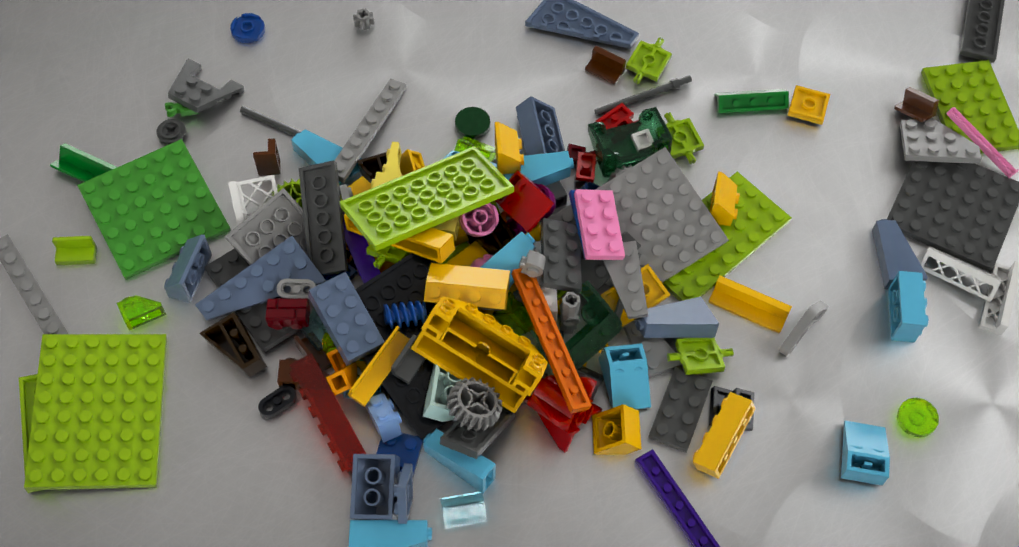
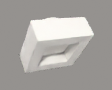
M649 129L631 134V139L637 152L655 146Z

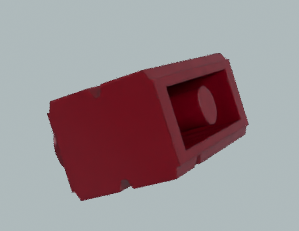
M308 298L267 300L265 318L268 326L272 329L280 330L283 327H291L292 329L299 330L309 326L310 304Z

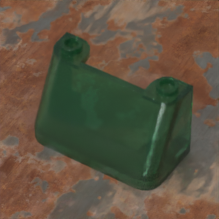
M656 107L643 110L639 115V120L630 124L606 129L603 122L588 124V133L602 175L606 178H609L612 172L615 173L616 168L621 169L623 165L628 168L630 164L633 167L666 147L671 155L672 135ZM649 129L654 140L652 148L637 152L631 139V134Z

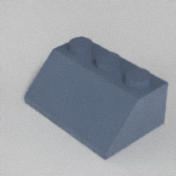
M205 235L190 238L181 247L179 258L172 266L170 278H167L164 284V289L169 298L191 303L205 272L204 266L208 265L212 256Z
M353 454L350 519L397 520V515L394 514L395 502L397 501V497H394V485L397 484L398 472L400 471L399 456L395 454Z

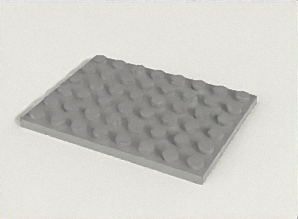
M666 147L595 189L613 190L621 236L628 232L641 245L638 249V253L641 254L639 260L640 268L649 264L662 283L729 241ZM571 204L547 218L576 224ZM581 246V260H582V259L584 258V254H583V250H582V246ZM611 278L587 301L600 322L612 315L600 298L602 293L613 287Z

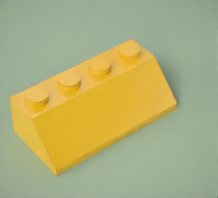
M431 263L426 279L424 302L437 304L443 296L472 303L477 308L506 311L510 270Z

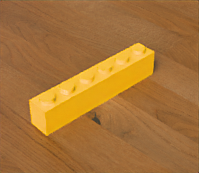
M344 214L346 229L362 235L349 217ZM435 228L427 229L390 245L441 264L455 250L453 234Z

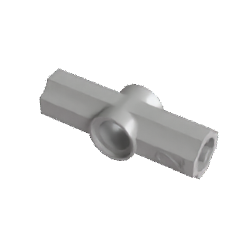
M567 292L562 297V303L559 305L561 313L559 327L565 334H573V331L577 329V324L580 322V296L574 292Z

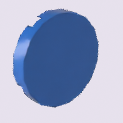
M245 13L232 21L230 30L233 38L238 42L253 43L263 37L265 24L260 16L253 13Z

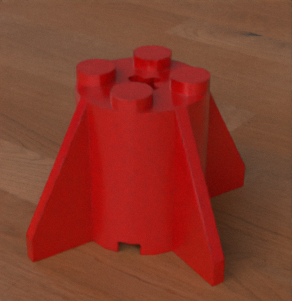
M549 375L544 379L541 378L532 396L528 399L527 405L538 413L558 448L567 452L574 434L581 430L578 428L580 424H586L590 416L602 412V408L591 403L590 409L571 414L555 376ZM580 377L590 402H593L590 398L597 381L589 377Z

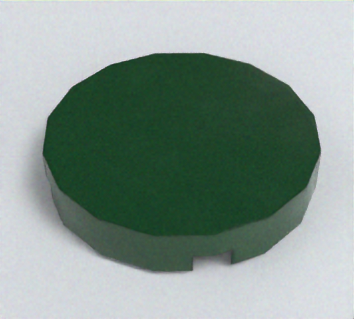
M467 107L456 115L455 127L459 135L464 138L476 139V137H483L490 129V116L481 108Z

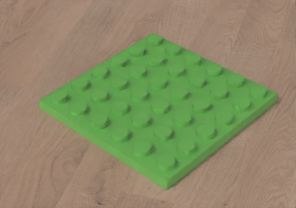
M182 139L77 185L125 280L178 256L181 247L190 238L205 235L208 242L231 231L229 224Z

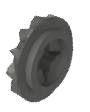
M168 119L158 126L156 133L161 142H166L169 145L180 139L183 140V136L186 135V128L180 120ZM168 131H175V134H169Z

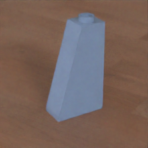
M882 219L876 221L872 234L884 289L890 287L898 271L922 273L923 280L926 282L928 279L896 220Z
M702 297L647 308L648 317L635 320L636 329L640 331L644 338H714L719 326V322Z

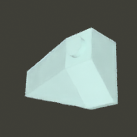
M437 364L433 365L423 417L441 422L454 420L455 416L449 415L450 409L446 408L448 403L446 400L450 389L461 379L456 378Z

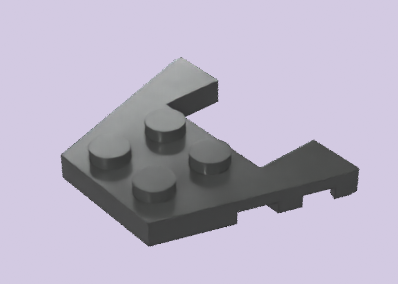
M188 58L170 88L168 98L199 113L217 105L219 100H228L237 92L238 94L243 93L244 86L230 80L221 89H218L194 77L202 70L201 64Z

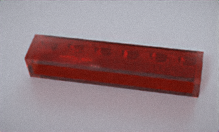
M310 353L290 364L292 371L289 374L294 383L299 382L301 389L298 391L303 400L308 399L311 404L308 409L313 418L318 417L321 424L317 426L323 436L327 434L330 440L327 444L331 452L338 454L340 460L337 463L342 472L347 471L350 475L353 471V454H366L316 360Z

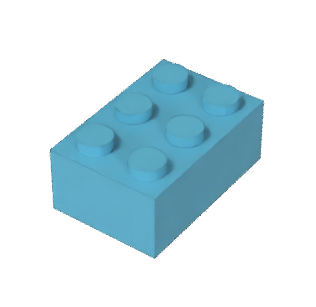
M898 271L888 288L892 341L915 342L921 336L923 329L928 326L929 318L925 313L927 298H924L926 282L923 280L922 273Z

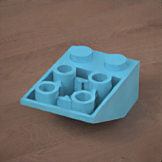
M642 343L604 347L598 359L611 408L622 404L636 410L651 408L648 365Z
M844 421L841 479L882 486L889 478L890 469L886 428Z

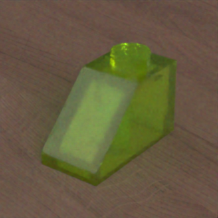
M137 295L126 297L117 303L129 331L166 315L161 302Z

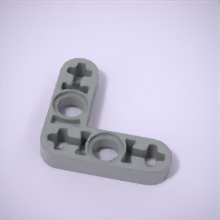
M822 301L810 306L784 341L779 352L786 357L789 356L809 327L820 320L829 306Z

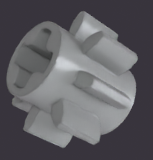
M367 9L357 10V15H353L355 27H359L361 30L370 29L371 24H374L373 12L369 13Z

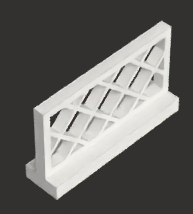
M274 175L239 182H228L237 226L251 215L246 211L250 201L260 208L269 197H273L271 195L273 191L274 195L278 193ZM271 180L273 187L269 193L259 188L263 182ZM250 185L255 189L250 197L242 193L241 186ZM257 190L266 195L261 204L252 199Z

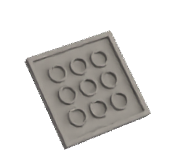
M283 188L229 232L225 239L249 265L291 236L294 237L307 255L303 209Z

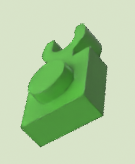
M165 103L167 117H173L179 113L181 117L199 114L179 103Z

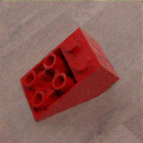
M516 170L508 180L514 186V193L495 201L519 225L530 233L538 225L542 217L550 211L554 202L534 182L519 170Z

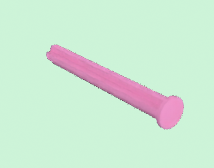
M952 107L946 113L1008 178H1011L1019 171L955 107Z

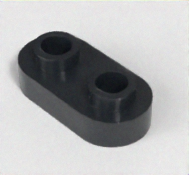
M284 385L263 398L258 405L260 414L264 418L270 419L292 406L297 400L295 389L289 385ZM285 396H290L288 400L283 399ZM273 407L271 411H266L267 408Z

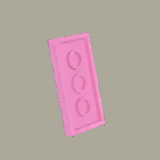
M576 189L574 198L585 260H623L625 252L613 190Z

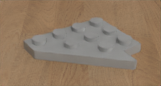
M933 118L924 122L911 119L901 120L900 130L905 161L980 164L982 157L979 146Z

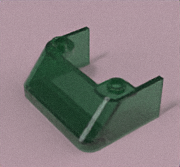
M588 280L582 282V290L580 292L588 301L581 309V316L587 324L565 343L576 370L580 369L622 329L620 318ZM533 329L524 332L522 336L527 337L548 361L540 340Z

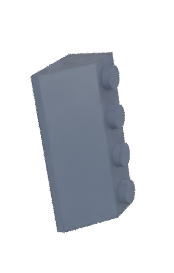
M532 96L516 106L517 119L526 155L565 151L554 107Z

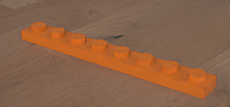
M522 268L514 269L511 275L570 413L590 409L592 406L537 278L521 273Z

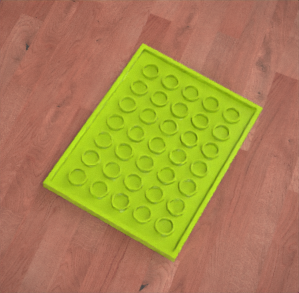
M42 334L24 482L25 490L157 488L167 343L166 334Z

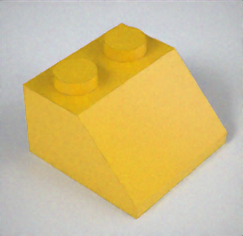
M495 122L497 169L501 174H513L516 170L521 172V165H524V156L519 151L522 150L521 138L518 139L516 130L500 122Z
M718 171L712 191L710 213L719 225L731 226L733 219L736 220L738 209L735 208V204L739 202L740 193H737V184L723 172Z
M622 404L592 415L594 454L626 455L641 450L638 410Z

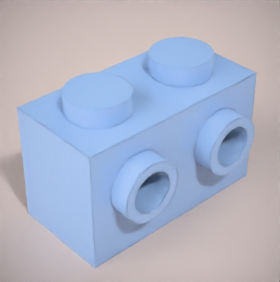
M383 392L373 396L366 407L383 443L402 435L399 426L402 420L398 411H393L395 407L390 398L387 399Z

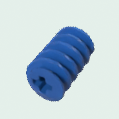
M417 300L414 305L411 301H408L406 306L403 302H400L398 307L395 303H392L390 308L387 304L383 306L385 325L389 324L391 329L394 328L395 323L401 328L403 322L409 327L411 321L417 326L419 320L424 324L427 319L424 300L422 304Z

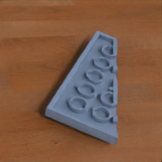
M543 0L525 21V26L629 49L639 38L638 32L575 0Z
M291 236L196 303L195 306L207 321L229 315L232 312L266 303L268 299L281 298L277 293V284L283 279H309L316 285L322 284L326 280L294 237ZM286 286L284 288L285 293H289L291 291L290 286Z

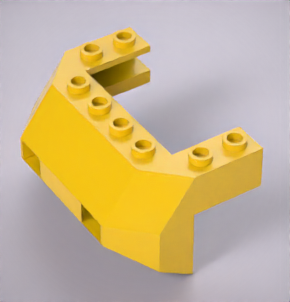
M443 296L432 309L421 328L422 331L411 347V350L435 365L437 364L440 368L461 379V381L464 378L469 380L472 377L476 381L481 378L484 384L489 381L488 386L490 388L495 387L494 392L500 393L498 399L502 400L501 406L514 414L525 397L531 395L543 377L548 361L527 337L517 335L509 326L496 322L493 316L483 314L472 303Z

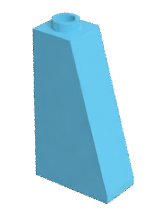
M306 129L297 133L291 139L293 150L310 166L335 160L343 149ZM358 163L346 181L359 172Z
M568 151L524 156V165H521L522 174L532 182L544 186L570 177L571 169H574L573 158L569 157ZM503 174V176H504L507 180H509V179L511 178V176L513 175V174Z
M521 231L480 268L510 270V289L514 283L511 275L512 271L520 268L519 263L522 256L526 257L529 250L534 251L536 249L533 244L536 241L529 233L525 235Z
M437 428L433 433L430 432L423 441L424 451L483 494L496 478V464L482 455L475 459L440 445V437L444 433Z
M350 520L349 547H428V540H432V527H428L427 520H408L407 524H398V520Z

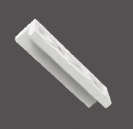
M931 246L920 263L924 271L989 302L992 301L1002 282V279ZM930 256L937 260L939 267L930 269L924 265ZM948 266L955 268L957 276L950 278L945 276L942 268ZM961 276H972L975 284L970 286L964 285ZM987 283L994 286L990 296L981 293L979 285Z
M1017 261L1011 267L995 263L991 275L1000 278L997 270L1007 273V278L1002 279L999 285L1003 293L1000 295L995 293L992 301L997 302L1000 308L994 311L989 305L990 302L985 300L978 328L1002 335L1008 328L1019 282V262ZM990 284L988 285L987 296H990L994 287ZM992 316L996 325L986 324V318Z

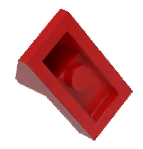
M578 152L574 180L594 183L596 154Z

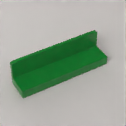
M784 89L714 93V96L717 97L718 113L789 109V91Z
M66 143L60 145L59 159L50 163V167L82 182L117 168L113 164Z

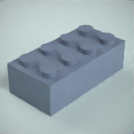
M346 272L309 289L308 297L346 366L378 351L385 342Z

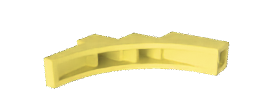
M392 142L390 149H387V163L383 165L382 172H376L375 179L371 181V189L402 176L400 171L401 148L399 142ZM459 216L432 228L453 234L454 241H457L460 228Z

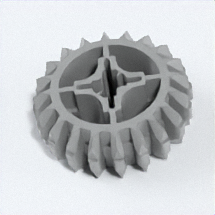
M474 377L469 380L464 378L462 381L456 382L450 389L446 400L448 401L446 408L450 409L449 415L455 416L454 422H460V427L465 425L468 431L472 427L476 432L480 428L484 431L488 427L491 428L500 418V413L502 412V400L498 399L500 393L494 392L495 387L490 388L488 386L489 381L484 384L481 378L477 381Z

